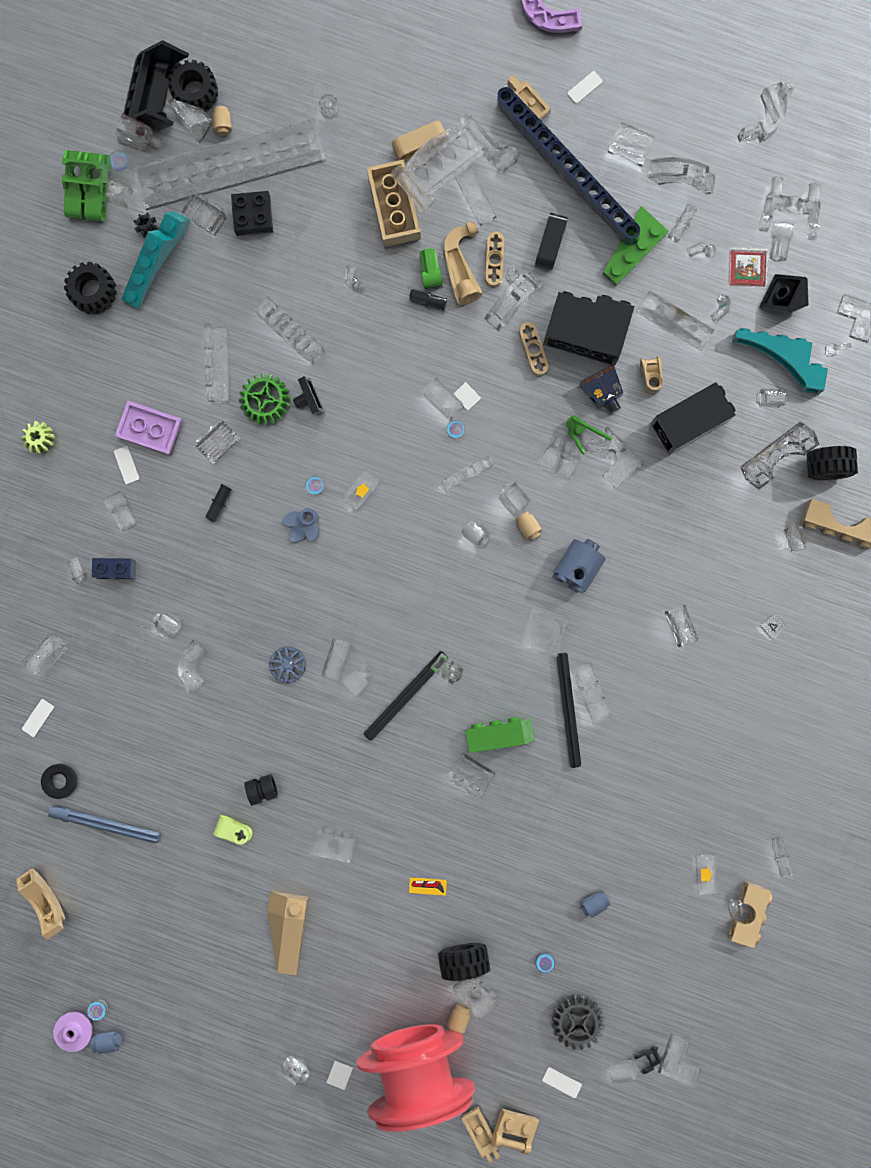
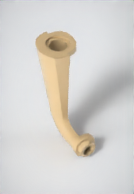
M470 221L464 226L451 230L445 239V256L457 303L460 306L476 301L483 293L459 248V242L462 238L466 236L474 237L479 232L475 222L471 223Z

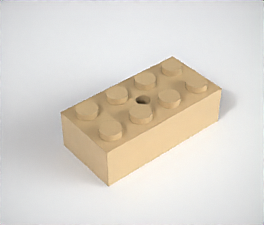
M404 159L367 167L368 179L384 247L421 239Z

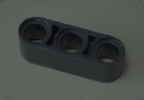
M550 212L535 261L536 265L553 269L568 217Z

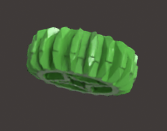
M264 373L261 374V379L257 375H254L255 381L253 382L251 379H248L247 381L250 385H242L246 391L239 392L243 396V398L239 399V402L243 403L240 409L246 410L244 415L246 417L250 416L249 419L252 422L256 419L257 424H260L262 419L265 425H268V419L275 423L274 417L276 416L281 420L280 413H287L283 407L290 406L288 402H285L290 400V396L285 395L289 392L288 388H284L285 383H279V377L273 380L272 374H269L266 379ZM263 386L260 392H253L258 387ZM271 386L278 390L279 400L271 396ZM265 396H267L268 400H265L263 403L261 401V398H265ZM250 399L258 402V412L251 408ZM270 406H275V407H276V408L273 409L272 411H270V412H268V413H264V412H266V410H267L268 407H270Z

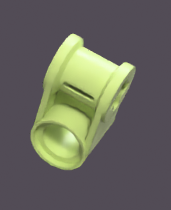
M220 815L213 835L241 845L252 838L253 832L248 825L228 816ZM242 830L244 831L243 834L246 836L244 838H241V834H239V832H241Z

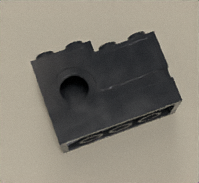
M567 291L558 292L543 345L615 366L620 358L635 306L625 300H620V302L612 300L613 298L608 295L597 296L596 301L592 302L588 297L578 298Z

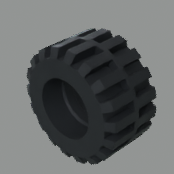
M185 60L184 64L178 63V68H173L171 70L173 74H169L168 77L170 80L168 82L169 91L175 104L179 106L180 110H185L188 114L194 112V115H196L199 111L205 113L206 108L210 110L212 108L211 104H215L217 101L216 97H218V85L213 72L201 61L197 63L196 60H192V62ZM198 81L203 83L201 89L195 93L184 92L185 87L191 82Z
M83 262L79 263V267L73 266L74 270L67 273L69 278L64 280L67 284L64 286V290L67 292L65 294L73 305L87 314H90V312L98 314L99 310L104 312L106 306L110 308L112 306L110 302L115 301L113 295L117 294V290L114 288L116 284L103 266L101 267L99 264H93L92 262H87V265ZM88 281H99V289L95 294L82 296V288Z
M822 447L806 454L808 477L811 479L836 480L848 478L858 473L857 451L853 447Z
M460 944L445 948L438 953L441 977L444 980H469L483 976L490 971L487 946L485 944Z

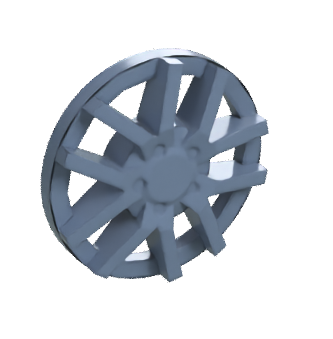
M293 647L279 648L273 653L269 663L272 675L277 680L286 683L298 680L303 675L306 666L303 654ZM285 650L286 657L283 658L280 651ZM288 650H292L295 652L291 656H289ZM278 654L280 660H274V657ZM299 654L300 658L294 661L292 658ZM301 660H302V668H300L299 666L296 665V664H297L298 662H300ZM273 662H279L280 667L273 668ZM297 668L301 672L297 675L293 670ZM281 669L279 675L277 676L274 670ZM283 671L287 672L286 679L281 678ZM290 673L295 676L293 679H289Z

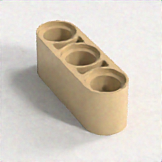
M438 120L396 138L391 144L398 159L406 161L447 142L448 136L441 121Z

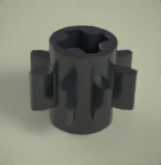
M148 212L146 215L138 214L137 220L133 221L137 225L135 231L137 233L141 232L144 238L149 231L158 230V227L154 224L157 220L155 217L150 218Z

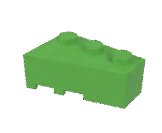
M519 717L509 718L508 722L501 723V720L489 722L490 725L483 726V723L472 724L471 729L466 730L469 753L524 745L535 741L531 718L520 720Z

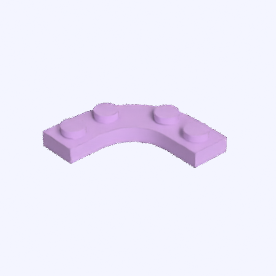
M521 0L522 8L527 18L544 31L564 33L582 30L580 9L553 11L548 9L542 3V0Z

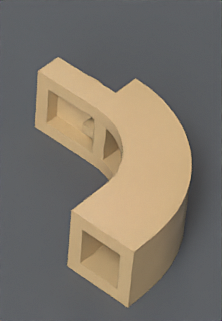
M33 868L16 879L18 892L34 908L39 918L42 936L48 940L63 930L62 921L65 920L61 905L46 881Z

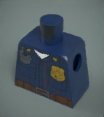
M613 364L580 382L581 389L598 409L607 405L611 414L621 409L616 399L623 395V390Z

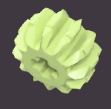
M34 421L33 426L27 424L28 430H22L26 434L20 437L22 441H25L23 446L29 448L31 453L36 451V453L41 454L42 449L46 452L48 451L47 445L53 446L50 440L54 439L55 436L50 434L52 428L47 427L46 423L42 422L39 424L38 421Z

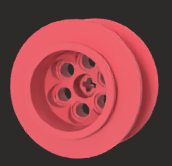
M437 1024L404 1028L376 1039L371 1044V1050L365 1052L357 1059V1068L360 1071L380 1073L385 1095L374 1101L367 1110L368 1117L375 1121L378 1129L391 1132L420 1129L449 1120L470 1107L473 1101L472 1095L475 1092L474 1083L466 1078L452 1077L447 1059L448 1054L457 1050L464 1043L463 1035L460 1032L444 1030L443 1026Z

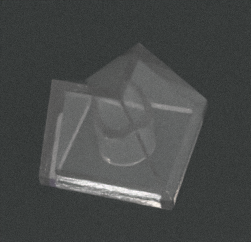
M171 98L169 103L176 117L200 144L211 128L213 121L202 108Z

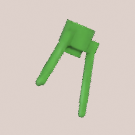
M575 415L571 416L566 422V426L569 429L568 434L573 438L583 455L586 452L576 434H582L586 428L608 440H612V437L588 425Z

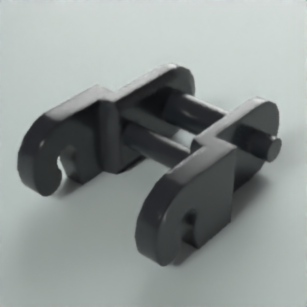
M652 1046L650 1050L646 1052L642 1050L639 1052V1055H634L635 1059L647 1056L650 1062L647 1070H642L643 1074L655 1070L654 1066L661 1065L664 1061V1058H660L657 1053L658 1047ZM652 1053L656 1058L654 1062H652L649 1056Z

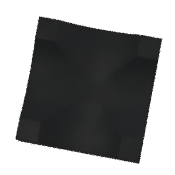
M269 191L231 194L233 225L236 236L256 232H273Z

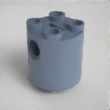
M573 539L553 571L554 575L552 577L561 583H568V588L574 592L583 594L589 588L606 558L598 552L600 546L594 541L587 539L583 543Z

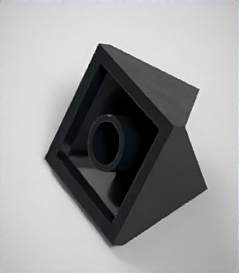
M775 274L759 307L766 310L792 313L809 306L808 279L801 276Z

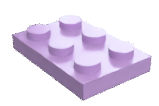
M127 401L115 437L170 455L182 419Z

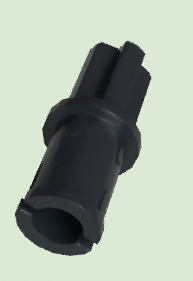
M412 289L409 295L411 301L425 304L426 307L429 305L445 310L447 298L432 295V292L425 293Z
M223 484L220 485L215 498L211 500L213 502L205 518L212 522L217 520L222 508L226 506L225 502L232 490L231 488Z

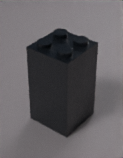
M717 382L658 414L650 423L669 456L725 425L736 415L734 413L736 411L734 405L727 401L725 390L721 385L718 386Z

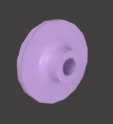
M68 1012L62 1015L55 1023L53 1029L56 1044L62 1050L68 1052H77L85 1048L93 1034L90 1020L79 1012ZM69 1030L74 1032V1036L69 1035Z

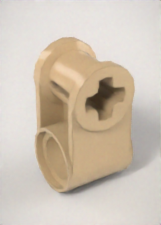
M658 356L656 359L649 360L641 358L640 370L644 390L649 395H655L663 385L661 357ZM649 381H655L658 387H651Z

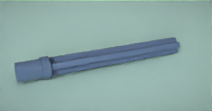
M51 806L48 817L59 819L63 822H72L151 843H157L160 837L158 832L75 812L68 808Z

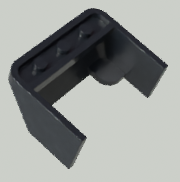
M164 40L139 52L135 60L123 112L134 122L133 125L157 131L173 126L174 122L167 118L165 112H162L169 82L168 77L169 74H173L171 71L173 68H178L177 64L181 60L189 57V53ZM122 117L124 123L132 124V122ZM135 120H138L150 127L141 126Z

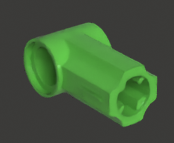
M429 248L420 251L424 289L443 286L435 249Z

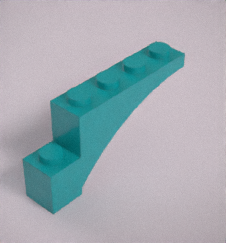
M175 211L165 212L159 229L148 232L121 300L136 309L141 307L164 261L179 240L184 237L190 222L189 219Z
M740 328L733 334L732 342L757 349L780 363L799 383L801 391L820 394L825 390L828 368L822 367V364L818 363L809 365L813 342H807L805 338L789 339L786 335L772 336L764 331L754 333L746 328Z

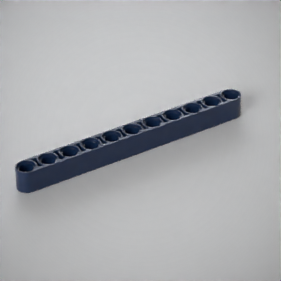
M501 88L497 94L499 109L625 244H635L641 231L637 222L511 88ZM507 97V98H509L510 100H508V101H503L502 98ZM515 111H521L522 113H521V114H515L514 112H515ZM533 124L534 127L529 128L526 125ZM540 137H545V138H547V140H546V141H540L539 138H540ZM553 150H556V151H559L560 153L557 154V155H554V154H552L551 152H552ZM565 164H571L572 167H571V168H566V167H564L563 165H565ZM583 177L585 180L579 182L576 178ZM594 190V191H596L598 194H596V195H591V194H589V191ZM608 204L610 208L604 209L601 205ZM619 217L623 221L618 223L614 218ZM633 231L636 235L629 236L626 232Z

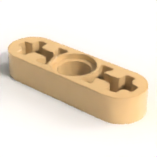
M500 232L490 233L487 239L485 281L492 288L498 287L501 284L503 276L504 236ZM495 237L498 238V241H501L498 242L497 250H493L494 242L492 241ZM492 255H497L500 258V262L492 264L489 258ZM492 269H496V277L499 278L496 279V282H492V279L488 278L492 277Z
M531 322L523 323L520 327L519 335L531 372L535 376H543L548 370V362L537 328ZM527 327L529 330H533L531 332L532 340L526 343L529 340L528 334L523 333ZM533 344L537 345L539 352L531 354L528 347ZM542 356V358H539L540 365H544L542 371L535 369L537 366L536 358Z

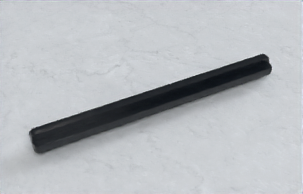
M439 651L364 732V736L368 740L372 741L447 661L448 657L444 652Z
M559 653L556 656L569 762L571 768H577L581 766L569 660L567 653Z

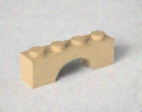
M815 499L807 501L800 523L805 524L806 528L816 530L817 528L823 530V533L826 535H838L846 542L856 541L860 543L861 547L871 549V518H864L852 527L844 526L835 520L829 504Z

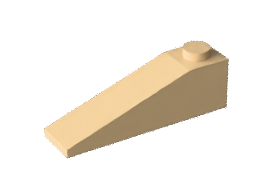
M275 891L270 892L268 917L277 973L297 976L309 897Z

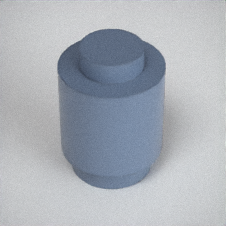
M601 891L582 900L583 905L580 907L586 917L590 915L593 918L605 911L611 904L604 892Z
M117 1031L98 1033L91 1038V1048L94 1053L118 1051L119 1047L122 1046V1036Z

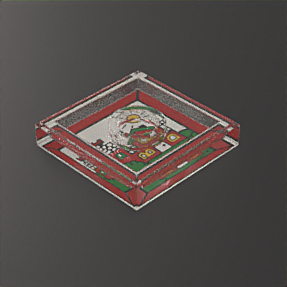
M730 247L728 286L766 287L768 278V248Z

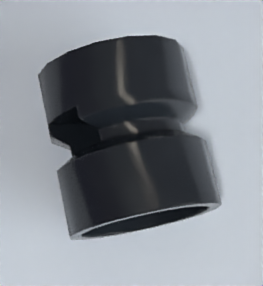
M272 774L260 777L259 781L252 779L244 782L246 795L251 806L262 803L263 799L269 801L278 798V791Z

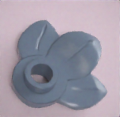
M310 508L303 509L301 512L292 511L282 521L283 524L291 527L290 539L292 542L301 541L305 537L313 542L319 533L316 525L318 520L317 513ZM306 515L312 516L311 521H305Z

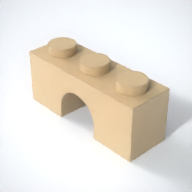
M744 882L739 900L751 907V915L745 921L733 919L728 938L733 942L754 948L755 944H758L760 941L761 933L759 931L761 925H764L766 921L765 911L767 906L771 904L772 895L771 891L767 888Z

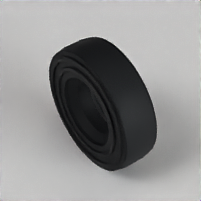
M54 764L48 767L41 777L42 790L47 796L54 799H62L69 796L77 785V776L74 770L65 764ZM56 774H62L66 778V784L61 789H57L52 785V778Z

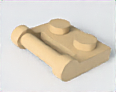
M501 1109L491 1139L492 1146H503L529 1155L539 1120L533 1116ZM504 1132L524 1137L523 1142L502 1138V1134Z

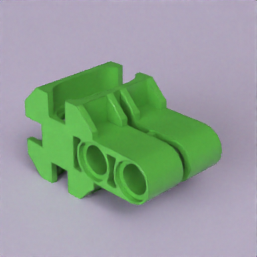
M65 150L62 157V165H65V175L62 174V185L65 189V217L84 219L85 217L86 220L103 222L106 216V199L110 188V179H108V170H111L110 156ZM76 166H78L81 171L79 176H76L74 173V168ZM95 168L99 170L98 178H95L93 176V170Z

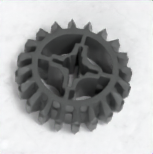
M572 995V1001L565 997L566 1004L560 1001L558 1004L561 1009L554 1008V1012L558 1015H552L551 1017L552 1020L556 1021L551 1024L552 1028L556 1029L554 1035L559 1036L558 1041L560 1043L565 1040V1047L572 1043L573 1050L576 1049L577 1045L583 1050V1044H587L588 1048H590V1041L592 1040L594 1043H597L598 1041L595 1036H602L598 1029L602 1030L605 1027L601 1023L605 1021L604 1017L599 1016L602 1014V1010L596 1009L598 1006L596 1002L591 1004L592 1000L590 997L585 1002L583 995H580L579 1000H577L576 995ZM580 1007L585 1008L586 1010H582L579 1013H575L571 1009ZM566 1014L570 1022L567 1025L568 1028L564 1031L562 1021ZM590 1014L594 1018L591 1030L586 1025ZM574 1019H581L583 1027L575 1025ZM576 1032H582L584 1035L580 1037L571 1036L570 1034L573 1035Z

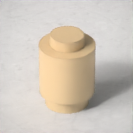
M225 106L213 108L211 114L213 132L220 137H225L232 131L230 112Z
M528 511L516 518V525L526 540L531 539L533 541L541 536L542 528Z
M456 1003V1006L452 1008L447 1023L449 1030L465 1033L471 1017V1008Z

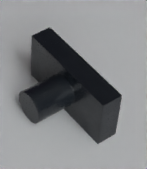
M306 376L299 378L298 382L303 394L293 398L296 408L299 409L308 404L312 414L319 416L325 413L311 378Z

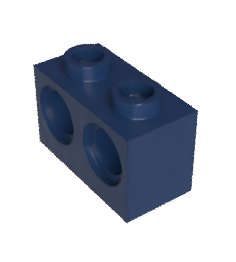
M92 558V578L135 579L136 560L131 558Z

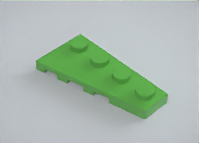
M642 206L634 218L641 230L638 241L633 245H627L621 240L603 271V275L615 286L669 232ZM633 231L626 232L629 236L636 235Z

